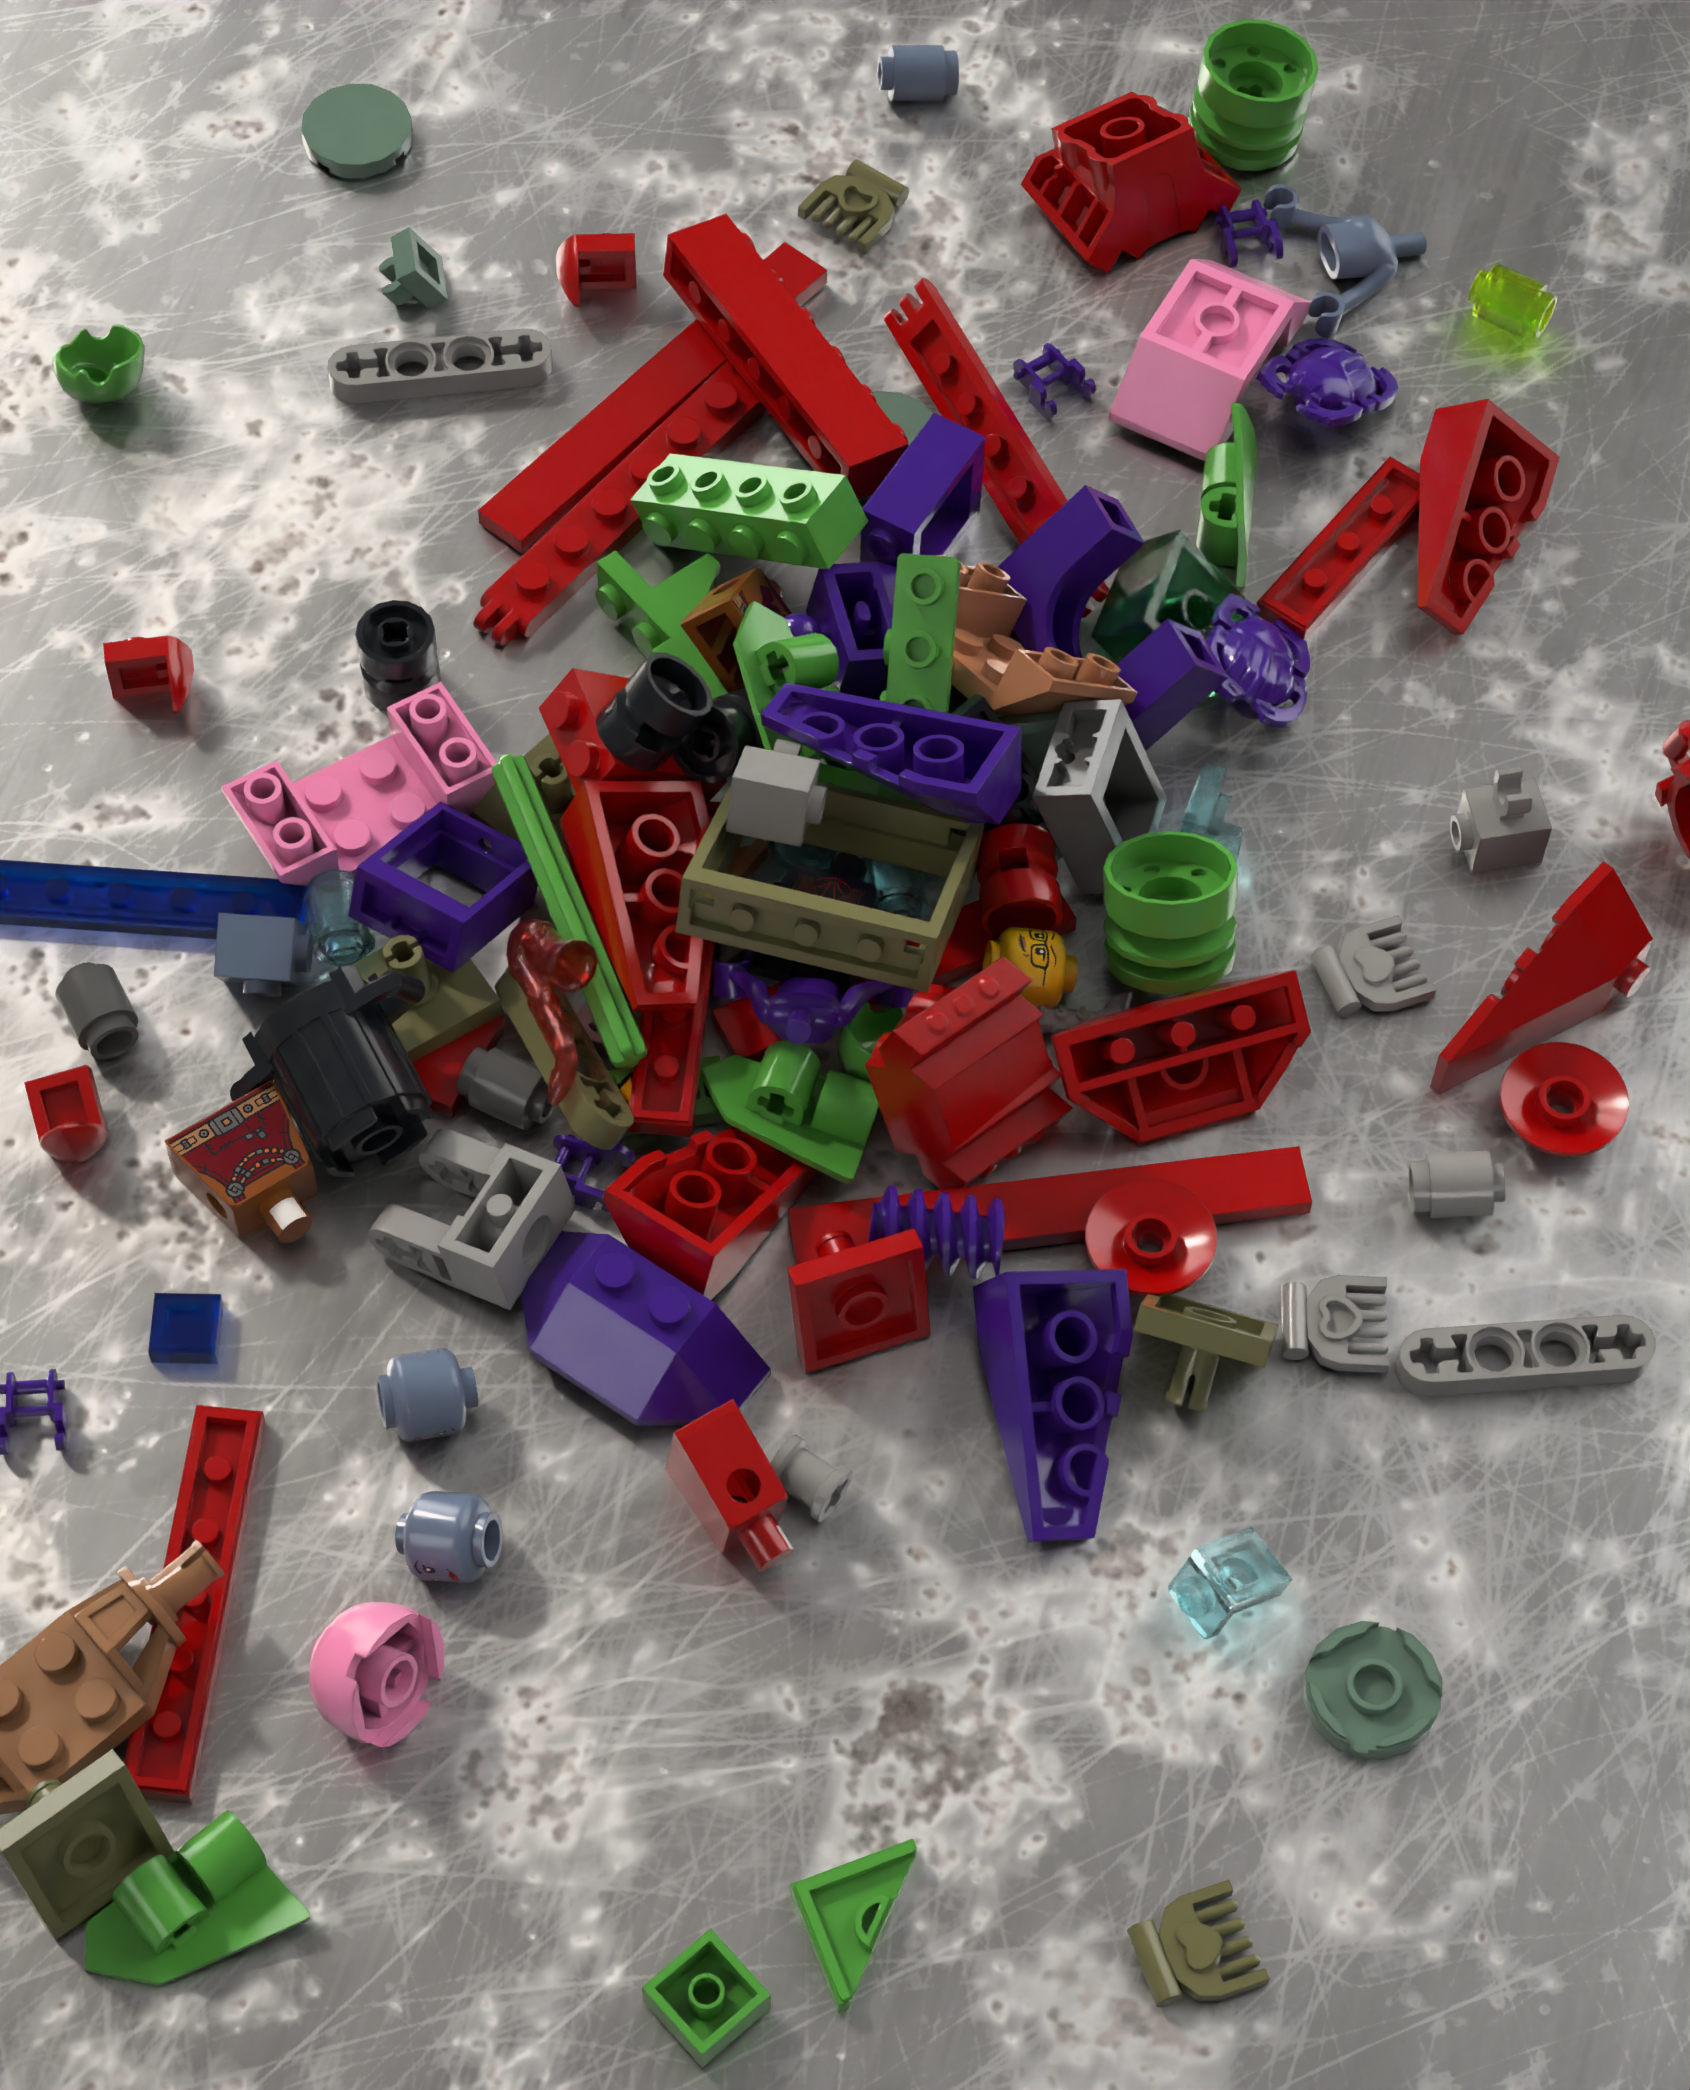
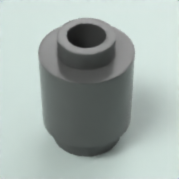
M87 962L76 965L67 971L63 980L57 986L55 996L80 1047L90 1051L91 1055L97 1059L114 1058L128 1051L136 1043L139 1036L136 1029L138 1017L114 969L106 964Z
M478 1047L473 1050L461 1070L457 1083V1093L468 1098L470 1107L524 1131L530 1129L535 1122L543 1124L550 1116L556 1103L537 1065L498 1048L487 1051Z

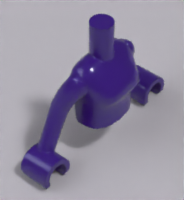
M713 959L712 994L714 996L726 999H738L748 996L759 1021L768 1024L780 1039L789 1040L795 1044H821L827 1042L836 1033L838 1028L846 1027L855 1018L861 1007L874 997H876V1004L880 1006L904 1008L908 1006V1003L914 996V989L869 980L850 987L843 997L841 989L833 982L820 978L796 977L784 981L779 986L776 994L770 997L766 983L750 973V961L743 960L741 963L730 964L721 962V959Z

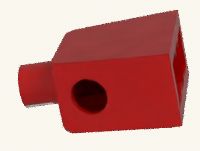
M731 1399L676 1430L673 1433L665 1470L718 1550L725 1553L743 1544L759 1572L772 1568L791 1555L794 1548L778 1524L788 1500L786 1490L735 1401ZM734 1499H739V1500H742V1501H744V1502H746V1503H741V1502H738V1501H736V1500H734Z

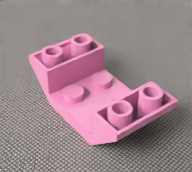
M1190 259L1141 333L1109 412V420L1205 461L1208 450L1215 445L1226 443L1233 432L1231 404H1241L1242 394L1274 344L1276 343L1287 348L1308 315L1311 302L1212 260Z
M442 682L387 707L391 736L294 783L291 782L276 760L222 786L224 796L281 883L344 890L354 885L356 870L359 864L440 801L469 816L495 784L491 770L492 766L497 762Z

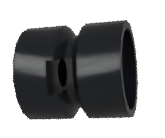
M392 600L378 603L363 614L357 623L355 636L363 688L366 697L375 707L387 712V707L441 681L435 628L431 616L422 607L409 601Z
M653 653L645 659L628 679L626 687L618 691L600 711L596 720L598 735L605 747L617 759L629 767L643 772L655 771L680 746L682 737L690 734L711 711L713 704L711 691L695 669L680 658L667 653Z
M746 688L712 698L711 711L690 734L682 737L681 744L673 752L675 761L686 775L696 781L714 783L733 776L745 745L765 749L754 719Z

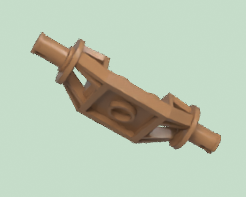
M195 1540L190 1548L150 1581L145 1577L139 1580L124 1565L116 1572L121 1580L64 1612L0 1665V1815L25 1811L27 1809L26 1797L30 1790L38 1783L53 1778L59 1780L62 1784L118 1746L155 1715L177 1646L179 1647L187 1641L175 1624L179 1620L175 1613L217 1578L220 1579L225 1575L207 1550L204 1551V1547L198 1540ZM146 1622L152 1626L158 1624L131 1668L119 1651Z

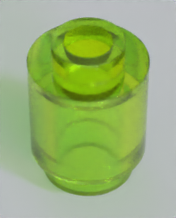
M1496 263L1489 272L1482 269L1477 274L1470 288L1468 301L1474 303L1473 316L1519 337L1529 334L1538 338L1545 330L1557 303V296L1547 292L1546 284Z

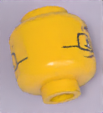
M1008 927L999 935L997 941H988L982 970L1004 956L1032 979L1020 995L1033 1006L1044 1005L1047 1009H1054L1059 1004L1062 993H1073L1077 979V957L1067 955L1065 942L1057 932Z

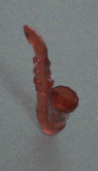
M527 919L518 923L510 932L505 957L510 975L514 980L518 981L527 998L528 1008L554 1056L555 1067L551 1070L547 1092L548 1103L558 1106L566 1097L576 1079L578 1052L573 1040L574 1029L568 1025V1016L561 1010V1004L554 988L557 987L564 993H575L587 987L596 973L598 960L594 948L586 941L576 939L567 941L548 921Z

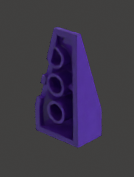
M786 682L761 714L763 726L798 743H802L804 746L939 813L964 817L966 820L974 823L989 822L1000 824L1021 792V727Z
M1126 1269L1004 1272L973 1286L979 1353L1027 1542L1089 1540L1095 1538L1108 1471L1109 1458L1105 1452L1112 1418L1118 1416L1122 1395L1117 1393L1122 1363L1123 1359L1130 1355L1133 1339Z

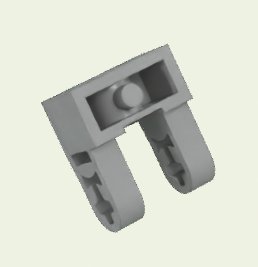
M438 1129L419 1156L420 1165L437 1182L476 1199L464 1217L457 1215L451 1226L400 1205L388 1204L368 1231V1239L380 1253L398 1264L511 1310L522 1293L528 1278L552 1247L577 1208L562 1166L506 1143L502 1149L449 1129Z

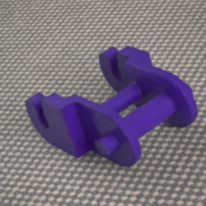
M1258 199L1252 201L1251 209L1228 212L1225 205H1220L1218 216L1214 217L1215 225L1219 224L1222 232L1220 250L1223 258L1227 259L1229 268L1237 267L1238 253L1235 239L1258 235L1261 244H1267L1269 251H1273L1274 260L1283 258V242L1275 219L1267 221V210L1262 208ZM1253 220L1255 227L1235 231L1233 224Z
M1051 343L1042 345V355L1029 363L1022 359H1017L1013 362L1014 378L1017 381L1019 380L1029 391V402L1046 419L1054 417L1058 412L1057 405L1053 400L1046 402L1047 392L1045 387L1061 379L1066 385L1072 384L1084 397H1089L1096 392L1094 380L1089 378L1085 381V368L1075 358L1068 361L1061 354L1060 350L1056 349ZM1049 366L1054 372L1051 375L1041 379L1035 373Z
M574 1135L555 1136L553 1145L558 1150V1154L554 1162L561 1164L563 1171H565L571 1157L584 1161L577 1177L564 1173L571 1194L574 1195L575 1204L593 1210L596 1202L602 1204L601 1209L610 1213L603 1201L605 1191L585 1185V1181L593 1164L599 1165L601 1162L613 1164L618 1156L622 1159L621 1164L623 1166L631 1167L636 1158L635 1153L621 1144H617L611 1150H602L590 1145L586 1141L577 1139Z
M56 1369L49 1370L47 1379L17 1381L14 1372H7L6 1384H0V1394H6V1407H0V1455L9 1454L10 1428L17 1425V1417L49 1415L57 1430V1433L54 1434L56 1450L67 1449L68 1416L63 1402L59 1403V1390H65V1380H58ZM47 1393V1405L17 1407L18 1395Z

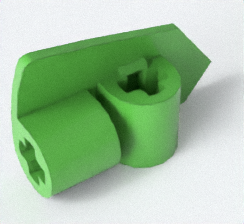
M1232 403L1234 442L1213 446L1208 450L1205 457L1196 549L1200 556L1209 563L1237 567L1235 588L1244 589L1257 472L1258 444L1253 424L1246 409L1240 403Z
M756 601L748 605L733 646L764 748L773 751L777 739L796 741L763 726L761 721L762 712L785 682L841 693L837 686H829L836 679L839 670V658L835 646L825 635L811 633L793 637L784 617ZM802 745L801 757L816 760L826 757Z
M789 1040L777 1041L769 1045L761 1063L735 1054L701 1070L702 1080L726 1123L843 1183L852 1184L879 1109L871 1082L833 1069L829 1070L828 1075L820 1073V1061L817 1055L809 1047L803 1044L792 1043Z
M227 1810L169 1857L166 1858L161 1854L151 1858L136 1868L117 1886L112 1894L113 1902L86 1922L85 1971L162 1986L307 1922L310 1918V1911L268 1867L266 1857L254 1837L231 1811Z

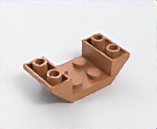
M978 562L976 567L961 564L951 684L966 698L969 699L975 693L984 696L997 715L1003 716L1061 711L1063 703L1070 701L1122 699L1124 705L1133 703L1138 692L1118 676L1121 670L1111 660L1094 653H1088L1086 658L1072 657L1053 647H1046L1043 652L1025 650L1020 643L1009 638L1027 599L1008 584L1010 576L1002 569L986 562Z

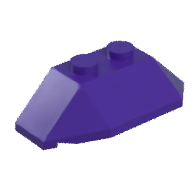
M561 1231L552 1247L528 1278L521 1293L530 1355L636 1426L687 1425L731 1399L735 1401L740 1411H742L771 1375V1368L716 1303L609 1234Z

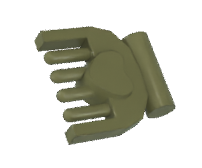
M855 159L848 167L846 175H835L823 181L798 206V216L806 220L811 215V220L818 222L834 205H837L838 207L824 221V227L826 229L832 228L841 218L843 222L837 227L836 234L842 236L853 225H858L850 233L848 240L851 243H855L858 240V250L866 254L890 229L894 220V206L901 207L905 203L909 195V188Z
M1230 1880L1196 1890L1174 1900L1164 1909L1159 1934L1153 1920L1142 1921L1128 1928L1129 1938L1157 2007H1165L1183 1998L1181 1989L1197 2001H1221L1268 1984L1270 1978L1266 1968L1223 1982V1978L1255 1968L1261 1962L1260 1957L1253 1954L1218 1966L1222 1957L1252 1947L1253 1940L1246 1936L1223 1944L1221 1937L1245 1928V1921L1241 1918L1214 1927H1209L1202 1923L1236 1912L1238 1903L1235 1900H1229L1197 1912L1194 1910L1197 1907L1232 1896L1233 1887Z

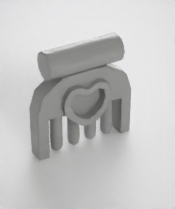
M1399 915L1357 927L1346 934L1342 939L1339 957L1331 945L1322 946L1311 954L1313 964L1339 1016L1346 1017L1354 1014L1360 1009L1361 1004L1372 1011H1395L1434 999L1436 988L1433 982L1425 984L1428 977L1424 973L1392 982L1393 977L1418 970L1421 966L1420 961L1416 959L1395 965L1394 961L1413 954L1414 950L1411 946H1404L1388 952L1383 950V948L1403 943L1407 939V935L1404 932H1400L1402 921Z
M1336 1275L1324 1278L1318 1282L1308 1297L1305 1284L1300 1282L1283 1284L1281 1286L1282 1356L1290 1360H1301L1309 1355L1310 1350L1320 1365L1337 1371L1388 1373L1390 1366L1389 1356H1377L1385 1355L1388 1352L1386 1344L1350 1342L1354 1337L1385 1338L1388 1331L1384 1327L1361 1326L1362 1321L1384 1322L1387 1319V1314L1384 1311L1360 1310L1356 1306L1385 1305L1387 1299L1381 1294L1386 1292L1387 1277ZM1354 1354H1375V1355H1354Z

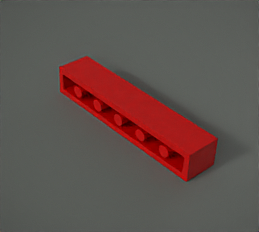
M727 214L668 234L663 276L813 470L816 472L846 475L858 500L873 495L909 446L903 429L898 424L891 422L877 404L872 390L867 385L860 383L846 365L841 351L836 346L830 345L816 327L810 312L806 308L799 306L787 291L780 274L768 267L756 252L751 238L746 233H741Z

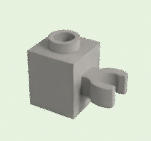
M783 739L776 740L773 751L745 745L732 776L726 832L801 847L809 824L820 825L825 809L827 787L817 785L820 760L801 757L803 744Z
M1522 766L1497 769L1494 773L1493 784L1463 789L1458 812L1451 815L1450 833L1455 849L1457 851L1464 850L1471 873L1539 863L1543 860L1552 826L1536 779H1522Z

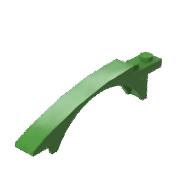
M616 550L597 561L598 589L595 595L598 604L611 620L619 619L632 632L634 641L640 651L646 657L653 653H667L678 657L692 666L704 679L711 691L712 698L727 694L719 677L715 675L680 625L682 620L703 597L717 587L720 563L710 553H707L652 588ZM820 763L819 782L878 795L879 782L856 771H849Z

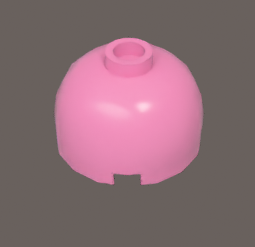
M389 1602L358 1604L340 1613L317 1638L311 1651L309 1664L310 1694L323 1719L351 1739L360 1743H371L378 1747H390L407 1737L424 1718L431 1705V1702L426 1700L418 1701L427 1687L429 1677L440 1681L443 1672L444 1640L438 1624L411 1608Z

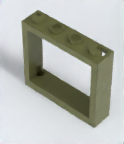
M817 782V785L827 787L825 809L820 825L809 824L802 843L948 877L930 922L726 874L745 836L726 832L731 791L730 784L682 877L675 932L928 993L976 873L984 823L970 822L964 817L939 813L929 807ZM953 828L967 831L966 835L952 834ZM907 940L921 943L919 948L906 945Z

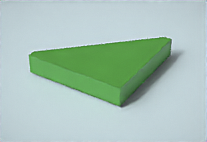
M914 1839L790 1884L791 1896L838 2013L849 2009L913 1865L917 1853Z

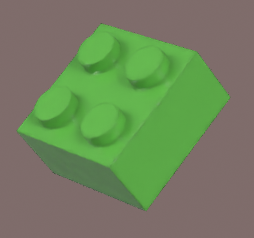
M711 1928L642 1987L643 2002L702 2068L771 2009V1994Z

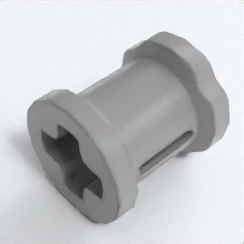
M793 1435L778 1450L770 1464L784 1486L786 1493L811 1508L810 1516L818 1522H822L832 1514L843 1499L852 1481L853 1471L844 1465L838 1468L833 1467L805 1449L806 1441L798 1435Z

